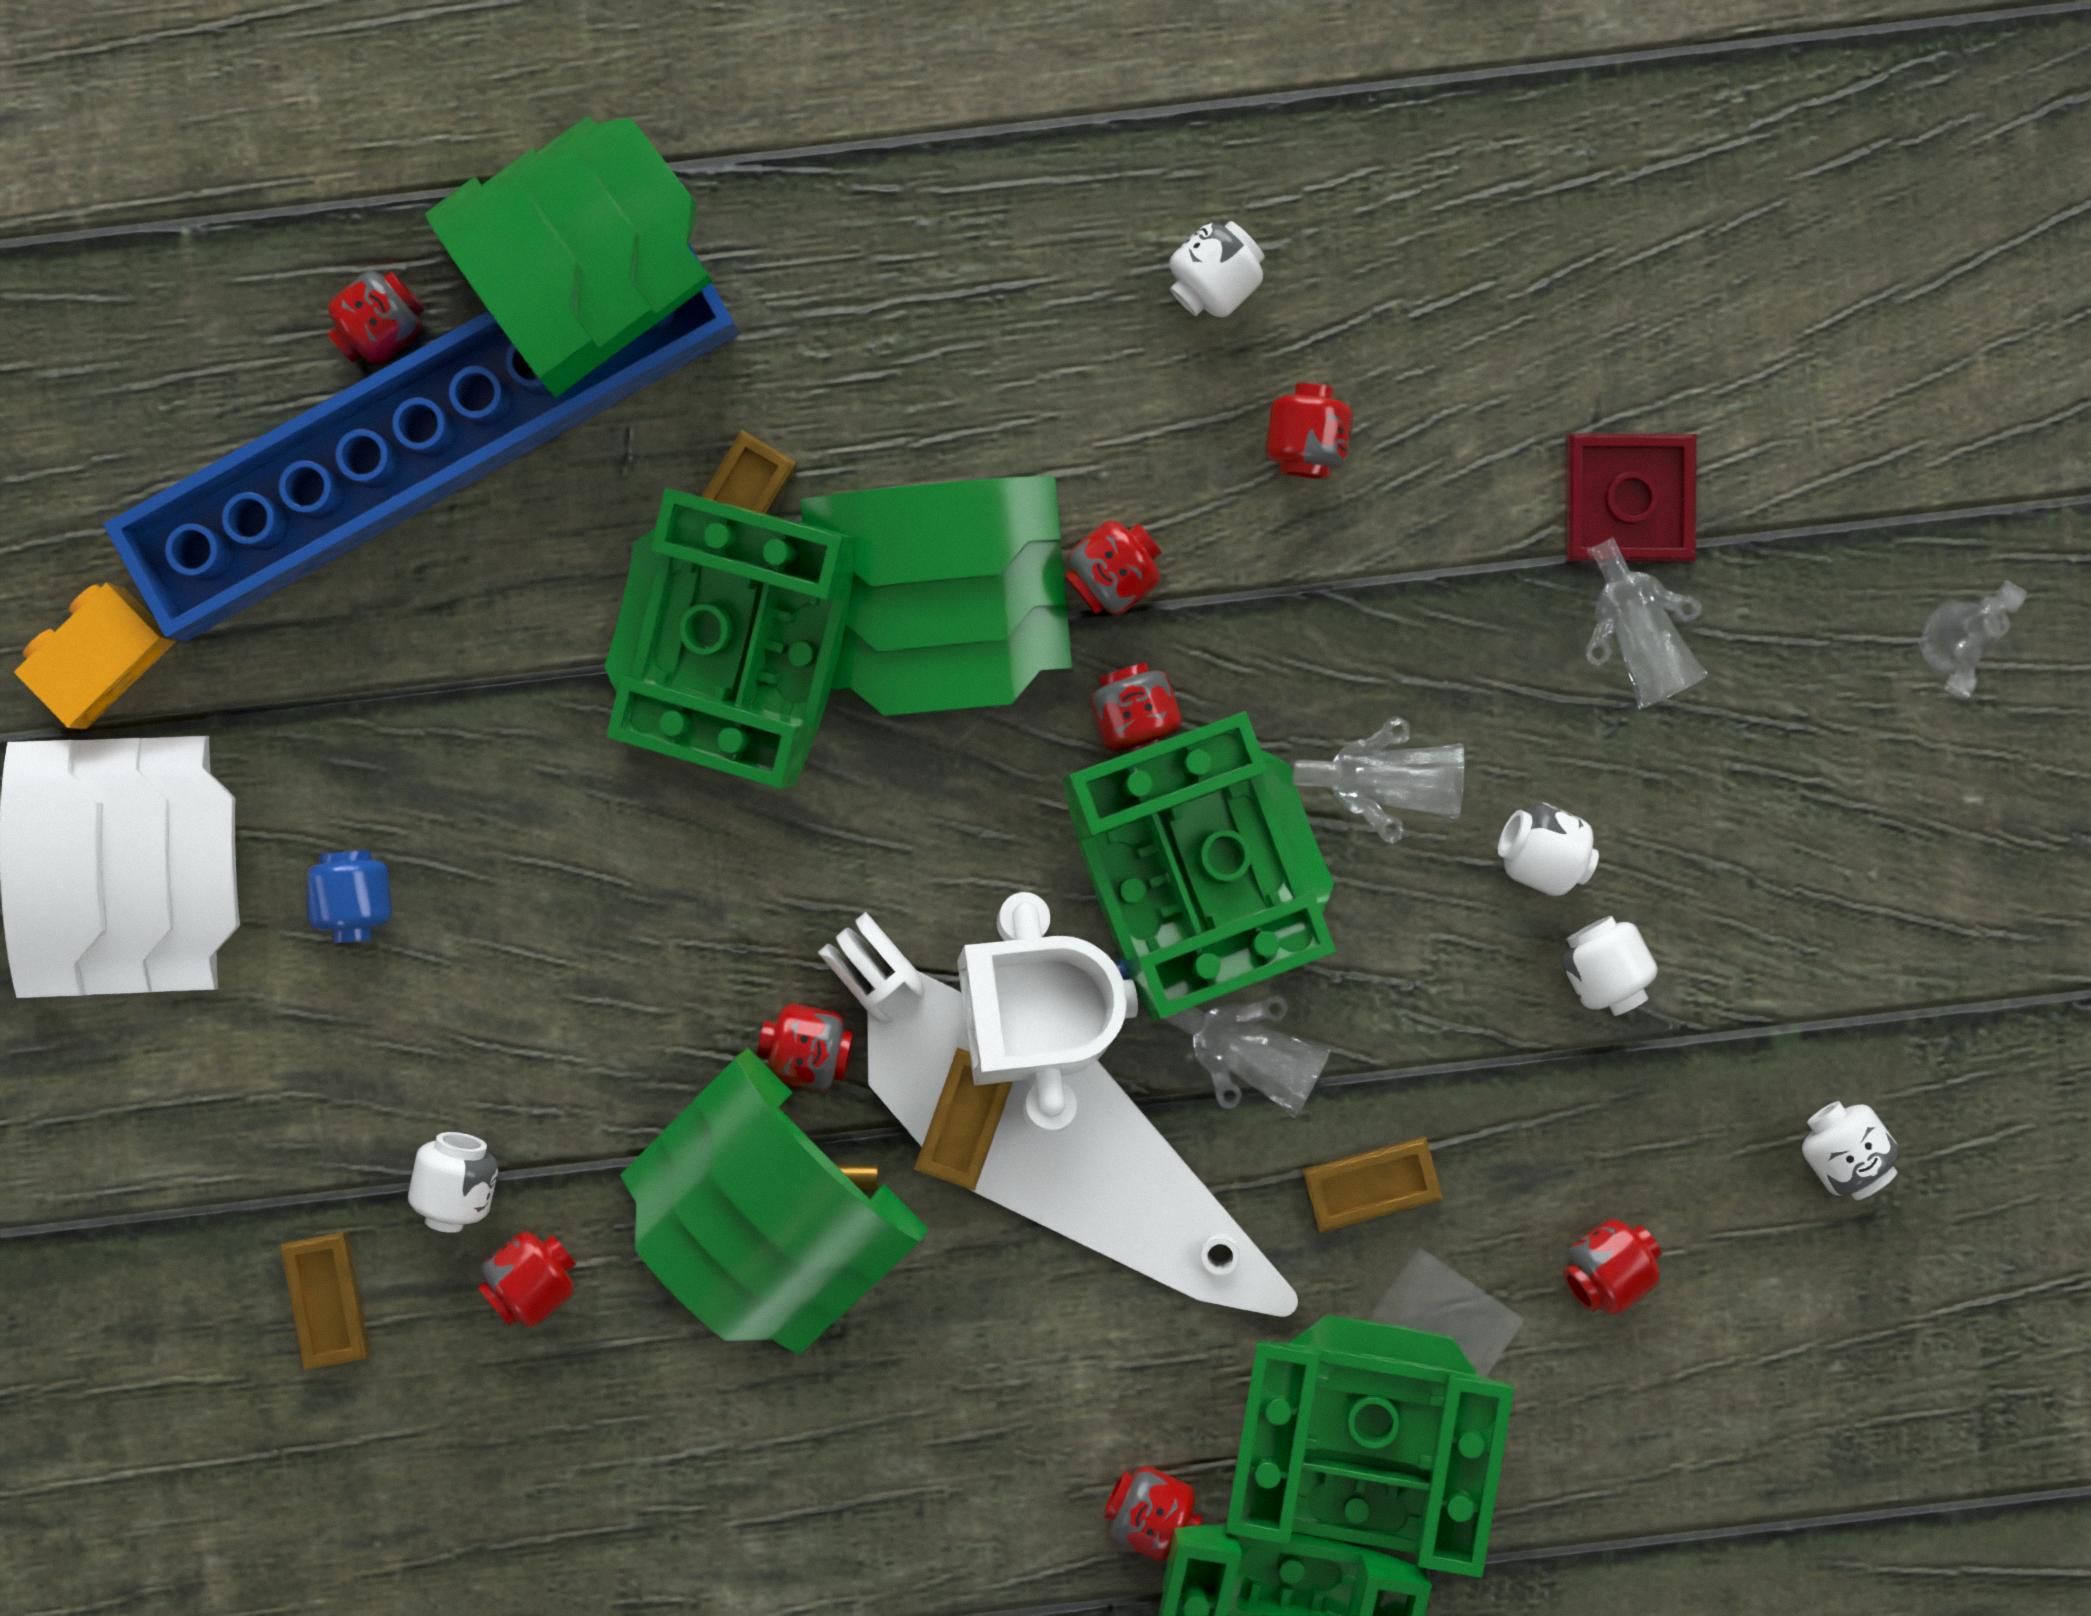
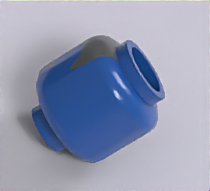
M371 850L319 854L320 864L308 868L304 877L309 924L314 929L320 931L332 930L333 943L372 940L371 927L384 925L392 917L390 878L387 865L382 861L372 860Z

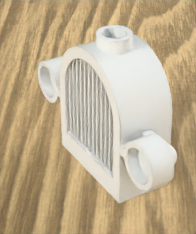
M1021 892L1010 896L1003 903L998 913L997 929L1004 941L964 945L957 964L974 1086L1035 1079L1036 1084L1030 1089L1023 1102V1116L1027 1124L1036 1132L1052 1135L1063 1131L1073 1120L1077 1111L1075 1093L1070 1086L1063 1082L1062 1076L1082 1071L1096 1062L1120 1031L1124 1019L1137 1017V992L1134 981L1132 979L1123 980L1114 962L1095 945L1069 936L1043 937L1050 924L1048 906L1037 895Z

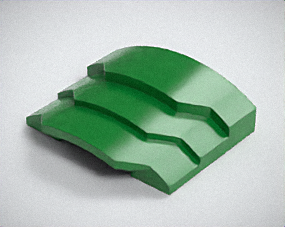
M587 115L540 151L536 152L532 147L484 184H481L474 176L424 213L437 237L537 377L555 398L713 282L688 247L695 223L697 203L632 118L595 124Z
M1055 476L927 483L800 499L802 523L855 537L851 597L841 650L830 691L852 689L883 716L1012 705L1039 672L1072 669Z
M665 488L656 527L633 542L622 606L604 665L609 679L617 692L606 737L779 789L795 787L815 739L838 663L851 597L855 537Z
M1246 711L1072 773L1062 779L1075 834L1098 903L1130 979L1134 981L1136 991L1152 1021L1162 1019L1336 952L1322 915L1334 886L1333 879L1309 825L1290 764L1260 749Z
M747 1047L620 1176L636 1202L635 1251L682 1304L725 1341L772 1339L800 1355L836 1319L841 1317L875 1283H878L922 1240L929 1229L885 1184L868 1198L778 1108L793 1092Z
M1324 1315L1289 1343L1257 1341L1226 1518V1534L1290 1545L1291 1533L1295 1532L1415 1553L1418 1567L1482 1578L1514 1385L1480 1376L1453 1336L1393 1324Z
M1226 1525L1185 1526L1183 1528H1175L1162 1583L1163 1597L1158 1616H1425L1432 1585L1426 1569L1380 1552L1336 1540L1292 1532L1289 1545L1226 1534Z

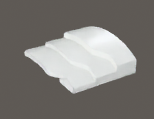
M209 736L7 743L0 803V883L5 940L16 998L218 989L217 951L240 926L235 852L236 798L210 774Z

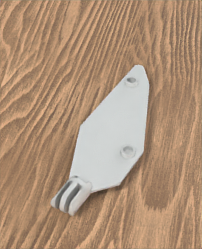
M864 912L856 919V924L862 934L891 966L892 971L886 967L868 944L848 927L837 935V941L847 957L873 986L872 988L868 986L844 956L831 944L825 945L818 953L867 1010L868 1085L922 1147L957 1048L969 1051L962 993L917 971L867 912ZM1098 1060L1082 1071L1062 1076L1063 1082L1070 1086L1075 1093L1077 1111L1073 1120L1063 1131L1052 1135L1036 1132L1027 1124L1023 1116V1102L1030 1089L1036 1084L1035 1079L1013 1081L976 1189L973 1192L1196 1300L1279 1317L1288 1316L1295 1311L1298 1298L1294 1289ZM1223 1244L1231 1249L1232 1255L1229 1259L1219 1262L1213 1260L1208 1252L1213 1246Z

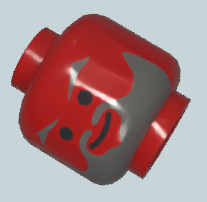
M366 271L328 304L329 316L336 326L327 335L352 363L363 356L371 364L376 366L384 365L422 333L423 327L418 316L425 309L392 271L384 277L378 272Z
M1297 383L1294 395H1283L1272 403L1266 454L1272 461L1280 464V474L1308 479H1329L1332 469L1340 468L1347 462L1353 411L1344 402L1333 399V387L1313 383Z
M1108 520L1070 550L1068 562L1072 570L1065 574V577L1095 614L1105 609L1113 615H1121L1159 584L1160 573L1153 560L1162 552L1139 524L1128 530L1121 523Z
M1147 662L1098 678L1101 688L1092 694L1090 705L1102 741L1110 751L1119 752L1129 749L1131 753L1164 741L1166 736L1180 729L1183 723L1182 715L1166 673L1159 670L1150 671Z
M795 1003L788 1004L780 1011L777 1022L764 1021L757 1057L768 1060V1068L787 1087L824 1093L830 1089L834 1080L844 1082L854 1032L845 1030L844 1020L837 1012Z
M1609 1219L1567 1249L1566 1259L1568 1268L1563 1270V1276L1573 1295L1588 1311L1595 1312L1599 1309L1607 1314L1616 1315L1657 1287L1660 1280V1272L1656 1260L1661 1257L1662 1253L1656 1240L1643 1226L1637 1225L1632 1229L1620 1220Z
M523 1231L483 1262L481 1272L485 1281L478 1288L509 1327L516 1321L523 1326L534 1327L574 1294V1283L567 1272L576 1263L554 1235H551L542 1242L534 1233Z
M1146 1465L1136 1469L1132 1475L1125 1471L1122 1472L1111 1492L1102 1516L1110 1521L1109 1533L1114 1541L1156 1561L1168 1558L1175 1528L1198 1526L1202 1521V1515L1193 1512L1195 1505L1194 1489L1190 1485Z

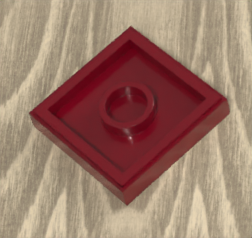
M1569 433L1566 435L1565 562H1695L1697 434Z

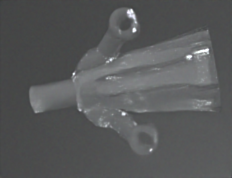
M1613 537L1591 547L1590 550L1606 580V585L1599 593L1595 605V618L1598 621L1591 640L1584 649L1586 661L1597 666L1610 660L1612 650L1608 644L1612 635L1615 634L1635 690L1638 709L1657 703L1705 679L1709 674L1696 660L1665 609L1673 610L1677 619L1688 622L1700 616L1702 610L1700 602L1694 597H1685L1664 589V585L1653 576L1643 572H1630ZM1686 603L1692 606L1693 610L1690 615H1685L1682 611V607ZM1596 647H1600L1603 650V656L1599 659H1595L1592 655L1593 649Z
M2004 580L1996 596H1985L1978 604L1958 600L1950 601L1939 605L1938 609L1930 614L1922 628V637L1919 645L1923 659L1931 665L1934 671H1943L1947 674L1952 673L1943 688L1944 690L1964 701L1971 695L1978 682V678L1975 677V665L1993 648L1999 637L2004 636L2008 632L2010 623L2005 614L2007 611L2015 613L2019 609L2027 595V591L2008 580Z
M1394 716L1387 719L1383 727L1367 740L1359 739L1352 741L1342 748L1333 762L1294 760L1292 784L1331 787L1336 798L1347 809L1354 813L1360 812L1377 830L1378 835L1384 841L1395 843L1402 838L1403 823L1394 815H1386L1379 805L1439 814L1455 820L1459 818L1464 786V748L1462 743L1444 747L1383 750L1391 742L1402 744L1409 739V723L1401 717ZM1395 725H1401V734L1397 736L1393 735V727ZM1395 824V831L1387 834L1385 832L1386 826Z
M1277 995L1269 996L1265 1000L1243 1007L1241 1004L1228 1003L1216 1006L1207 1013L1191 1007L1162 1018V1020L1193 1035L1194 1050L1198 1061L1205 1070L1210 1071L1217 1092L1218 1103L1226 1109L1236 1107L1242 1096L1239 1086L1231 1082L1229 1074L1231 1072L1280 1105L1295 1119L1312 1091L1330 1053V1049L1307 1044L1256 1023L1264 1018L1271 1021L1282 1020L1288 1005L1282 997ZM1274 1002L1281 1005V1011L1278 1014H1272L1269 1011V1006ZM1226 1090H1233L1235 1092V1098L1232 1101H1226L1223 1098Z

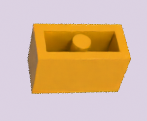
M107 582L101 588L95 584L83 591L69 607V611L73 615L55 632L52 629H48L34 638L23 651V656L26 660L14 671L68 728L87 729L177 642L164 636L156 619L125 587Z

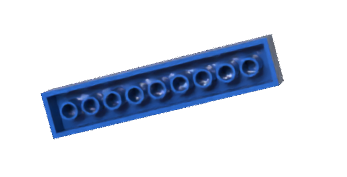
M689 242V245H688L689 249L692 251V253L695 255V257H696V258L698 259V261L700 262V260H699L697 254L695 253V251H694L692 245H691L690 242ZM711 283L555 398L537 377L488 310L103 525L164 636L169 639L187 642L741 334L713 283Z

